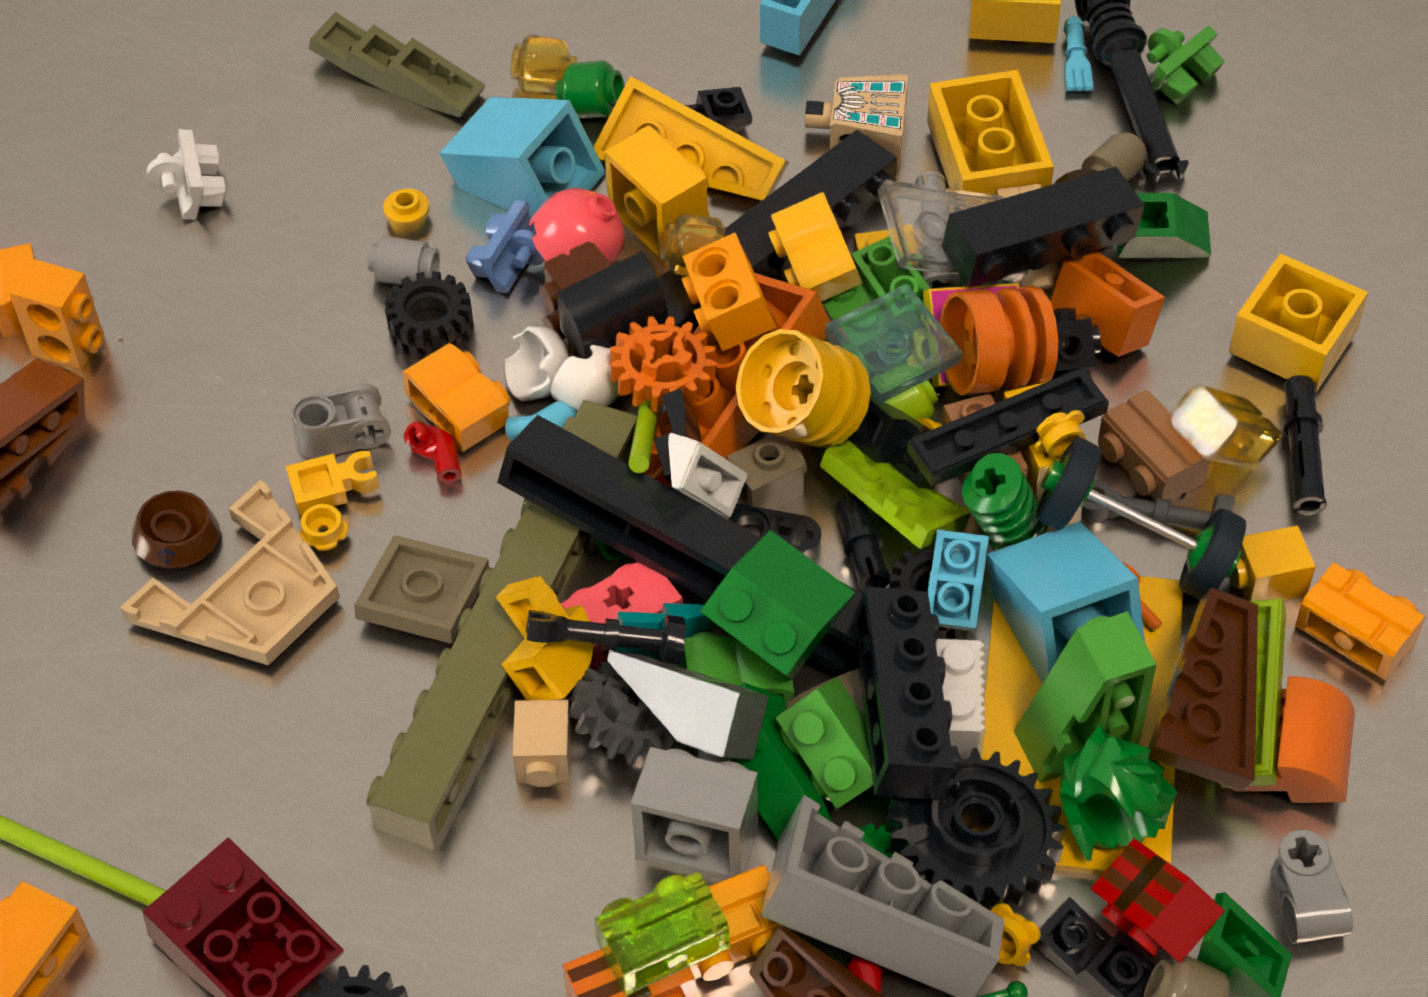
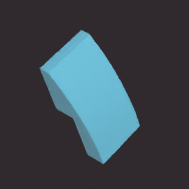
M937 530L928 596L931 614H937L939 627L976 631L989 536Z

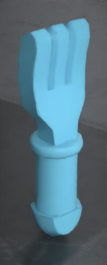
M1077 16L1069 17L1065 21L1063 29L1067 42L1065 54L1068 58L1065 64L1064 75L1066 92L1093 91L1091 65L1085 57L1087 54L1083 36L1085 27L1082 20Z

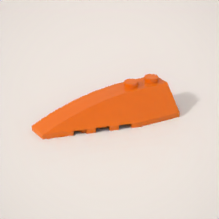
M755 273L776 328L725 351H722L714 334L707 337V346H715L716 349L715 381H710V392L708 395L697 393L696 405L691 406L698 420L702 444L726 459V456L745 448L760 431L745 419L738 406L736 393L739 367L749 348L763 335L779 329L797 330L816 337L820 341H825L833 329L816 291ZM700 326L696 328L693 335L702 333ZM666 408L664 413H658L654 439L673 432ZM653 440L649 467L643 473L672 488L664 475L655 441Z

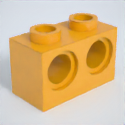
M732 233L682 256L689 275L682 278V282L692 304L694 305L698 302L701 304L700 308L694 310L702 332H705L708 336L714 334L722 351L776 328L751 263L736 233Z
M32 259L9 293L30 353L35 357L82 370L91 355L98 352L104 338V331L101 327L85 274Z

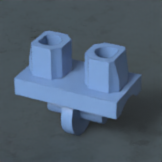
M515 201L507 214H493L486 224V234L490 241L486 246H472L466 255V262L475 277L489 278L492 286L498 293L509 292L526 264L535 266L545 261L532 241L533 236L537 232L534 225L529 227L530 216L528 212L530 207L527 201Z

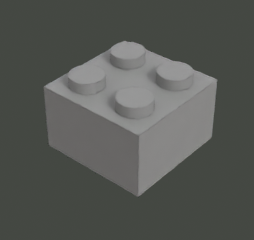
M650 747L631 801L635 858L724 880L743 873L758 829V772L750 771L735 762L725 761L717 763L696 758L680 749H669L666 751Z

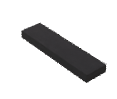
M1082 367L907 440V452L931 487L971 471L977 461L988 453L1009 455L1039 441V435L1036 431L1037 427L1047 417L1055 413L1064 412L1068 414L1071 411L1080 410L1085 416L1082 423L1106 414L1109 401Z

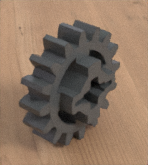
M601 662L597 672L588 668L582 680H578L570 697V701L573 703L569 710V716L579 719L574 729L576 733H589L592 736L588 745L592 749L603 745L607 748V758L613 760L617 753L625 754L628 764L634 765L639 755L646 760L650 747L667 751L676 745L677 740L608 663Z

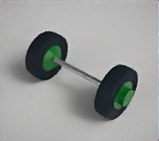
M1077 437L1067 447L1059 461L1054 460L1051 463L1041 484V487L1045 490L1036 518L1042 523L1062 530L1086 499L1100 504L1189 548L1181 573L1179 587L1182 591L1197 599H1201L1210 588L1218 589L1224 579L1229 578L1236 568L1241 556L1240 547L1246 530V520L1229 510L1219 508L1208 519L1195 539H1192L1093 490L1094 476L1102 453L1101 448Z

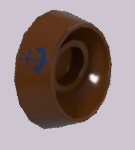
M181 490L165 491L152 496L140 508L132 528V545L138 556L152 565L164 568L186 567L201 561L213 551L220 538V524L207 504L195 494Z

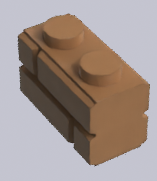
M1144 390L1128 399L1126 404L1122 402L1102 416L1098 437L1099 448H1101L1103 456L1109 462H1118L1129 473L1130 481L1140 495L1147 496L1149 494L1155 502H1157L1158 497L1170 499L1172 503L1179 499L1183 493L1188 494L1202 486L1207 480L1212 455L1149 391Z

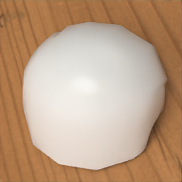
M539 324L529 325L522 333L513 336V341L519 343V349L512 356L505 358L503 362L506 385L512 396L522 402L552 396L550 389L554 377L564 361L569 358L567 348L556 331Z
M591 345L590 350L593 355L590 358L582 359L570 356L566 359L556 373L550 390L553 399L566 403L576 411L580 408L583 400L608 407L619 395L618 382H611L610 348Z

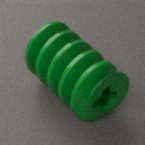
M988 453L978 460L963 483L962 496L976 523L981 527L982 533L985 536H989L988 543L995 550H999L1045 534L1048 525L1036 518L1039 501L1027 482L1024 473L1021 471L1019 464L1012 457L1002 453Z

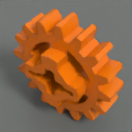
M653 316L648 317L647 327L644 328L632 322L630 323L629 335L618 333L616 335V346L610 347L611 382H618V394L620 396L633 393L632 405L637 407L644 401L651 402L652 412H657L661 404H664L662 395L681 388L688 403L694 406L697 402V393L708 395L710 392V381H715L717 365L715 361V346H707L708 335L705 332L696 335L692 334L693 323L687 322L681 328L675 326L674 317L669 316L665 321V325H658Z

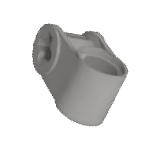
M358 384L347 389L319 395H308L299 399L292 408V422L298 451L306 458L314 459L333 453L336 455L359 449H372L386 442L390 437L391 429L388 421L381 416L379 407L382 398L379 390L373 385ZM360 398L364 401V407H360L358 401ZM368 426L369 435H366L364 432V427Z
M1298 829L1289 832L1282 839L1278 850L1279 856L1275 859L1271 869V880L1279 899L1288 938L1291 943L1296 945L1350 935L1353 929L1352 910L1348 896L1340 884L1328 844L1319 834L1310 830Z

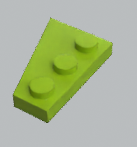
M849 440L827 448L820 463V467L829 473L839 484L846 487L919 549H923L936 542L937 530L959 532L965 529L971 516L969 509L935 489L918 488L890 463L874 462Z

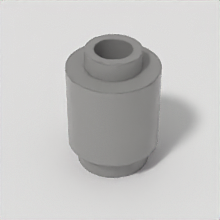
M382 236L379 243L372 244L369 251L368 270L374 272L377 282L402 286L401 280L407 276L414 282L417 281L416 273L424 272L425 279L432 277V271L439 272L440 251L438 248L429 247L428 242Z

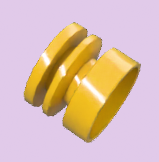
M779 329L763 335L749 348L739 367L736 382L738 406L748 423L762 432L819 448H829L843 443L858 430L868 411L871 394L868 372L858 356L830 342L820 341L816 337L797 330Z

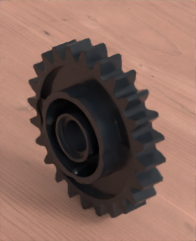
M973 748L968 759H963L959 754L957 775L954 779H949L940 800L891 797L888 809L890 814H888L885 831L891 833L888 850L890 852H897L913 862L912 867L922 879L934 885L942 880L980 905L985 900L989 901L991 906L994 907L996 904L1003 903L1004 897H1007L1019 906L1022 905L1025 891L1037 895L1040 892L1043 879H1052L1056 863H1059L1064 847L1061 843L1066 828L1058 823L1062 808L1061 806L1049 805L1053 793L1051 788H1035L1039 774L1034 772L1021 776L1018 773L1021 761L1015 760L1010 765L1003 766L1000 762V752L995 751L989 760H983L978 749ZM969 826H971V827H977V828L981 829L982 831L972 830V829L969 828Z

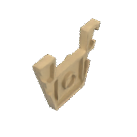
M259 480L229 508V511L235 523L259 538L260 541L193 603H188L158 580L151 578L120 607L124 620L134 625L269 666L340 598L336 583L308 543L304 542L293 527L292 520L285 510L276 503L267 484Z

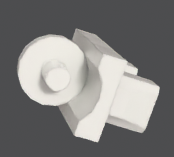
M179 129L177 134L179 151L173 156H170L168 153L159 154L157 159L149 163L146 169L147 179L152 187L162 190L166 194H173L177 190L182 219L196 220L199 206L222 207L226 186L222 176H202L217 174L219 165L217 145L195 144L192 130Z

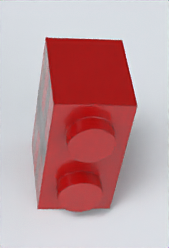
M1135 838L1132 839L1090 888L1107 904L1100 913L1126 935L1128 934L1153 957L1162 949L1178 963L1183 961L1225 912L1190 877Z

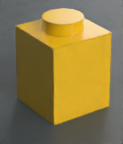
M1298 525L1244 536L1240 547L1241 556L1236 568L1230 575V579L1235 589L1242 590L1245 600L1256 601L1280 598L1288 600L1308 594L1316 566Z

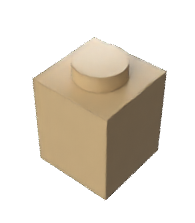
M569 700L515 701L513 762L517 784L548 787L555 783H570L572 726L571 717L569 716Z

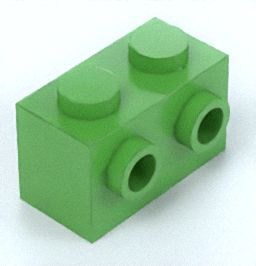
M838 677L817 688L775 717L781 726L780 732L785 744L792 752L801 755L812 772L811 780L814 787L823 798L831 800L836 809L873 786L865 716Z

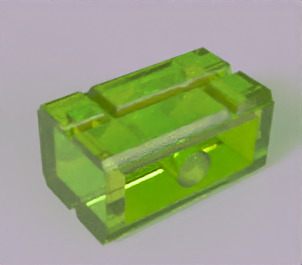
M700 872L685 878L680 874L668 876L655 885L653 892L634 901L627 897L617 899L608 904L602 910L600 916L594 918L598 945L626 996L730 948L728 922L718 903L713 899L712 893Z

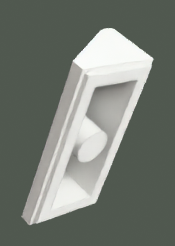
M670 433L668 444L672 487L729 520L748 473L699 441Z

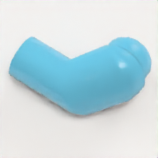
M557 401L534 415L510 416L505 424L506 436L510 441H513L537 414L563 428L569 416L575 417L577 411L566 403Z

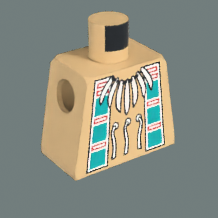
M908 75L840 77L835 81L833 102L806 101L805 128L830 129V149L856 130H859L897 157V167L900 168L907 106Z

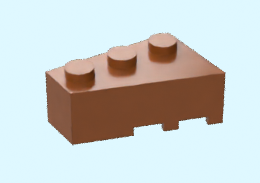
M36 358L0 384V506L12 491L22 494L30 484L29 479L25 476L40 458L49 461L84 420V378Z

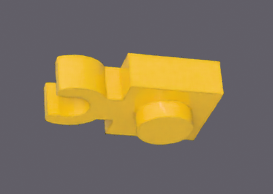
M370 451L356 452L349 456L346 462L337 464L333 453L286 466L299 516L303 515L308 508L317 504L338 506L348 503L346 491L354 490L367 493L379 488L376 470L368 473H359L362 470L373 468Z

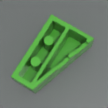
M1128 611L1112 617L1098 616L1087 621L1083 626L1076 628L1016 726L1014 733L1033 771L1039 774L1038 781L1040 783L1060 777L1064 771V757L1081 752L1086 741L1099 724L1110 736L1140 744L1157 664Z

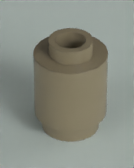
M1132 133L1115 134L1083 161L1081 169L1101 171L1116 166L1127 182H1129L1142 170L1147 157V151L1143 142Z

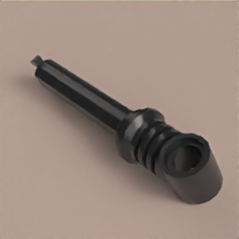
M1075 0L1078 17L1083 22L1088 21L1093 38L1095 39L1093 54L1098 62L1113 69L1137 137L1145 145L1147 164L1144 165L1142 170L1144 175L1158 182L1160 174L1171 173L1175 170L1178 179H1182L1189 162L1188 160L1180 161L1141 55L1147 44V35L1141 26L1135 24L1130 9L1131 0Z

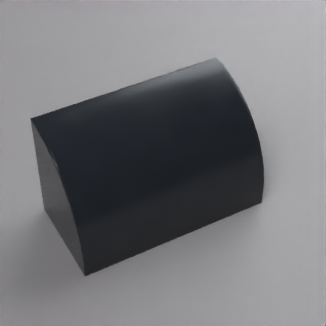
M642 252L557 292L560 329L583 359H588L593 355L590 350L591 345L605 348L616 346V335L618 333L629 335L630 323L632 322L644 328L647 327L648 317L653 316L658 325L664 323L668 318L667 304L662 288L651 265Z

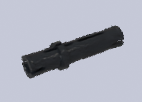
M1298 375L1284 382L1283 390L1285 392L1287 415L1283 418L1282 423L1283 431L1289 437L1294 493L1293 507L1300 514L1313 515L1322 512L1327 506L1319 434L1323 430V418L1317 412L1315 381L1313 382L1311 377Z

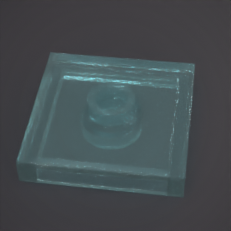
M908 284L827 323L825 327V336L833 345L843 347L860 358L868 372L871 394L879 404L959 364L962 359L963 352Z

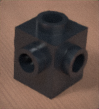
M1075 308L1053 309L1058 332V360L1053 379L1082 367L1096 366L1095 354L1101 351V337L1098 326L1096 324L1092 325L1090 317L1080 314L1076 315Z

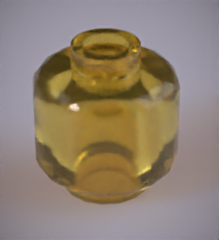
M531 34L526 36L521 44L514 45L510 66L511 79L517 80L518 86L524 92L555 96L557 82L562 80L567 66L577 62V57L569 55L568 44L563 39Z
M682 213L676 217L673 223L668 222L664 227L660 249L661 260L667 261L668 267L673 274L689 275L682 256L726 237L724 224L718 218Z

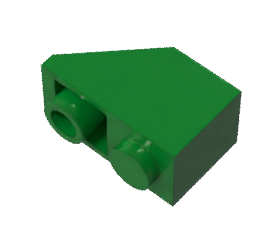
M1136 193L1144 203L1145 208L1135 238L1122 245H1117L1118 258H1209L1211 256L1208 212L1174 193Z

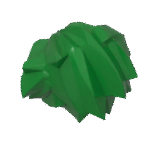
M1100 724L1086 741L1081 752L1064 757V771L1060 775L1059 796L1064 814L1086 861H1092V852L1095 845L1108 849H1116L1117 846L1126 848L1133 838L1139 842H1142L1144 837L1156 838L1158 830L1165 829L1170 809L1177 794V790L1163 778L1162 772L1165 768L1157 761L1149 759L1150 748L1110 736Z

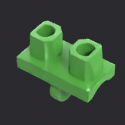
M1209 25L1184 45H1182V42L1185 40V37L1178 30L1173 33L1168 29L1159 28L1149 36L1148 48L1150 52L1147 54V59L1151 64L1161 63L1155 69L1156 75L1150 79L1155 94L1161 90L1178 105L1198 85L1185 69L1189 67L1203 82L1208 81L1218 72L1225 61L1210 45L1218 34Z

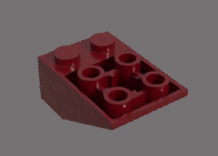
M229 837L142 911L148 936L189 977L215 997H297L344 954V949Z

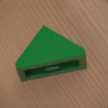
M1226 892L1217 893L1214 901L1225 912L1204 935L1197 960L1225 973L1229 979L1231 992L1246 997H1281L1292 954Z

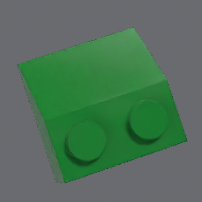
M770 530L732 567L700 612L785 676L793 679L856 593Z

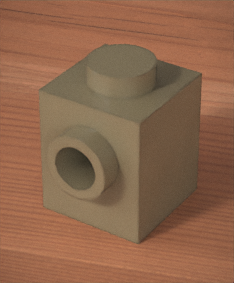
M770 435L726 456V460L748 473L738 498L740 504L775 510L804 496V474L807 472L805 459L797 447H789L782 437Z

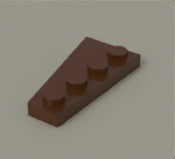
M1210 588L1200 599L1148 746L1150 748L1149 759L1243 792L1255 782L1258 604L1214 588Z

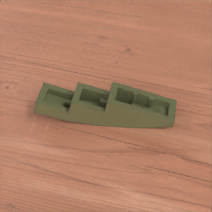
M336 12L310 38L309 49L346 72L403 99L461 118L485 89L484 83L416 39L411 38L404 45L374 24L366 32Z

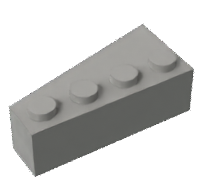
M803 795L779 838L761 916L955 997H975L999 961L1004 919L942 880L934 885L925 881L912 867L913 862L897 852H894L891 858L885 856L861 841L865 832L847 821L841 827L837 826L817 813L821 807L820 804Z

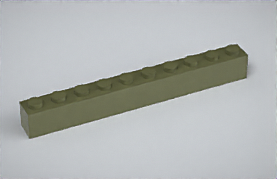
M583 400L575 417L569 416L564 423L563 429L629 465L637 415ZM524 498L521 518L515 529L510 528L505 533L500 548V558L494 568L489 567L485 571L479 587V597L473 608L467 607L464 610L458 625V636L452 648H445L438 659L436 678L429 691L424 689L416 700L412 723L406 733L401 732L396 737L391 749V762L383 777L377 776L373 780L369 788L367 806L370 807L376 831L435 850L517 689V686L501 664L525 638L496 599V596L508 584L541 576L545 583L555 592L559 603H561L594 538L593 536Z

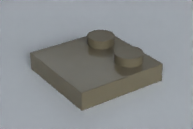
M394 535L354 604L355 619L452 644L458 633L459 621L464 610L467 607H472L479 593L482 577L489 568V559Z

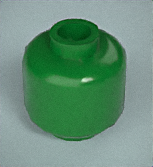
M607 61L575 62L567 66L563 73V78L558 80L556 84L557 100H570L580 121L609 118L625 84L620 71L615 70Z

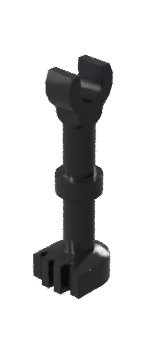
M529 610L526 639L540 643L563 642L566 640L601 644L602 650L616 651L617 646L659 652L663 663L681 664L685 646L686 624L684 617L666 615L661 621L660 630L622 626L617 619L605 618L604 623L571 620L544 611Z

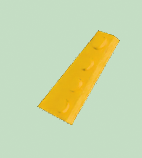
M632 76L627 81L593 146L599 160L605 161V150L649 125L661 137L670 139L678 152L691 164H697L702 168L707 176L709 188L760 201L774 192L789 164L787 160Z

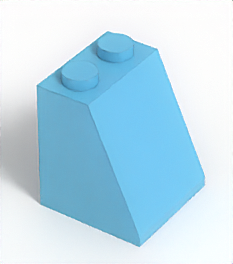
M490 97L439 153L458 189L509 211L515 201H527L530 207L528 212L530 219L554 193L574 187L591 190L606 173L570 100Z
M1080 521L1065 526L1062 530L1057 529L987 554L993 598L1042 684L1076 628L1083 626L1087 621L1095 617H1112L1128 611L1145 642L1138 578Z

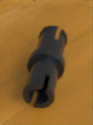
M854 494L850 495L854 507V512L851 513L846 498L843 497L836 503L835 513L839 518L844 534L842 539L843 551L848 558L852 559L859 588L864 591L865 587H874L871 574H875L879 588H885L889 585L890 573L886 568L881 552L883 547L881 533L873 527L867 505Z

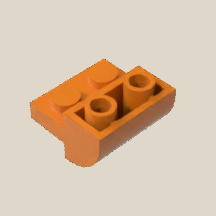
M1288 676L1287 689H1282L1276 785L1249 786L1245 791H1287L1291 803L1346 802L1355 710L1350 699L1341 690L1323 681L1307 677ZM1232 788L1233 791H1241V790Z

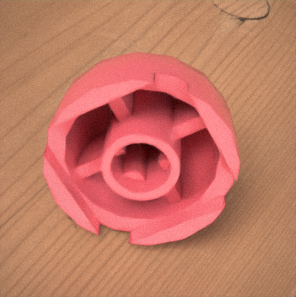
M574 187L554 193L529 220V227L534 225L537 232L533 236L532 241L545 261L562 253L569 255V250L588 241L598 247L611 265L614 264L623 250L625 239L624 226L614 203L605 195L591 190Z

